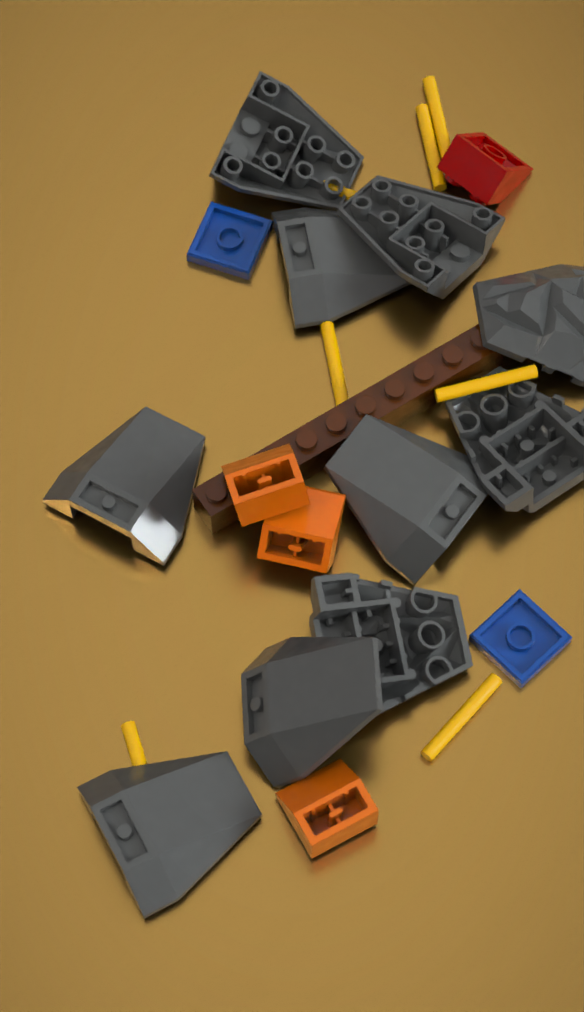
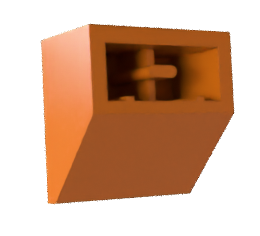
M290 444L221 466L241 527L310 504L306 486Z
M306 486L310 500L309 505L263 521L257 558L327 574L334 562L346 495Z
M341 758L275 793L276 798L311 859L378 823L379 810L361 779Z

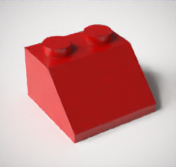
M484 132L456 134L436 167L445 173L444 178L449 183L465 188L470 192L469 197L483 206L501 203L533 170L532 167Z

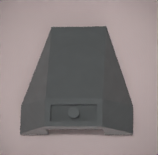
M260 71L224 141L209 177L238 192L338 211V208L344 203L346 198L345 195L339 197L343 187L350 189L364 156L290 86ZM328 184L336 185L338 191L330 190Z
M379 175L343 203L337 211L341 218L399 277L441 299L450 294L482 264L505 222V217L477 202Z
M303 207L271 212L277 244L280 243L289 284V302L295 329L320 325L325 321H334L411 284L399 277L341 218L337 211Z
M144 407L63 470L42 501L44 504L71 518H74L76 513L80 511L131 538L134 551L164 566L183 536L192 498V489L195 486L206 438L204 435L148 407Z
M368 414L362 418L323 467L339 493L346 495L345 502L383 560L412 585L420 579L448 548L488 494L482 488L468 455Z
M290 637L265 648L241 674L244 744L273 787L281 788L306 778L383 711L377 638Z
M228 751L114 769L77 787L93 820H96L121 868L127 886L144 918L179 901L262 817L261 811Z

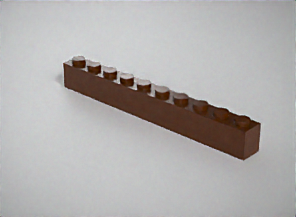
M477 324L253 455L290 444L305 481L324 470L323 467L366 414L394 426H399L437 404L434 389L481 378L502 365L503 355L483 347L480 327ZM223 472L192 489L194 509L212 534L239 519Z

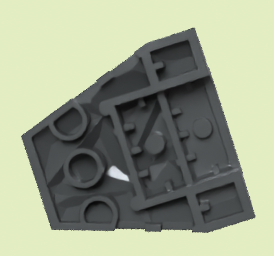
M558 264L480 281L473 285L483 347L519 362H523L526 358L543 364L542 371L552 374L555 370L572 376L571 383L584 386V267Z
M499 366L493 371L486 374L485 376L505 372L508 370ZM528 380L445 401L447 412L482 488L505 511L518 512L523 509L529 513H534L584 480V408L579 412L565 405V398L554 394L552 398L536 391L537 384Z
M353 573L314 576L311 579L310 599L313 613L309 617L311 637H374L378 639L383 711L381 713L473 666L457 595L415 586L412 589L392 586L393 582L381 580L379 583L359 579L360 575Z

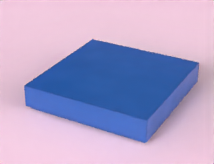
M210 202L187 252V261L250 280L272 230L273 221Z
M520 589L469 635V641L520 689L572 640V636Z

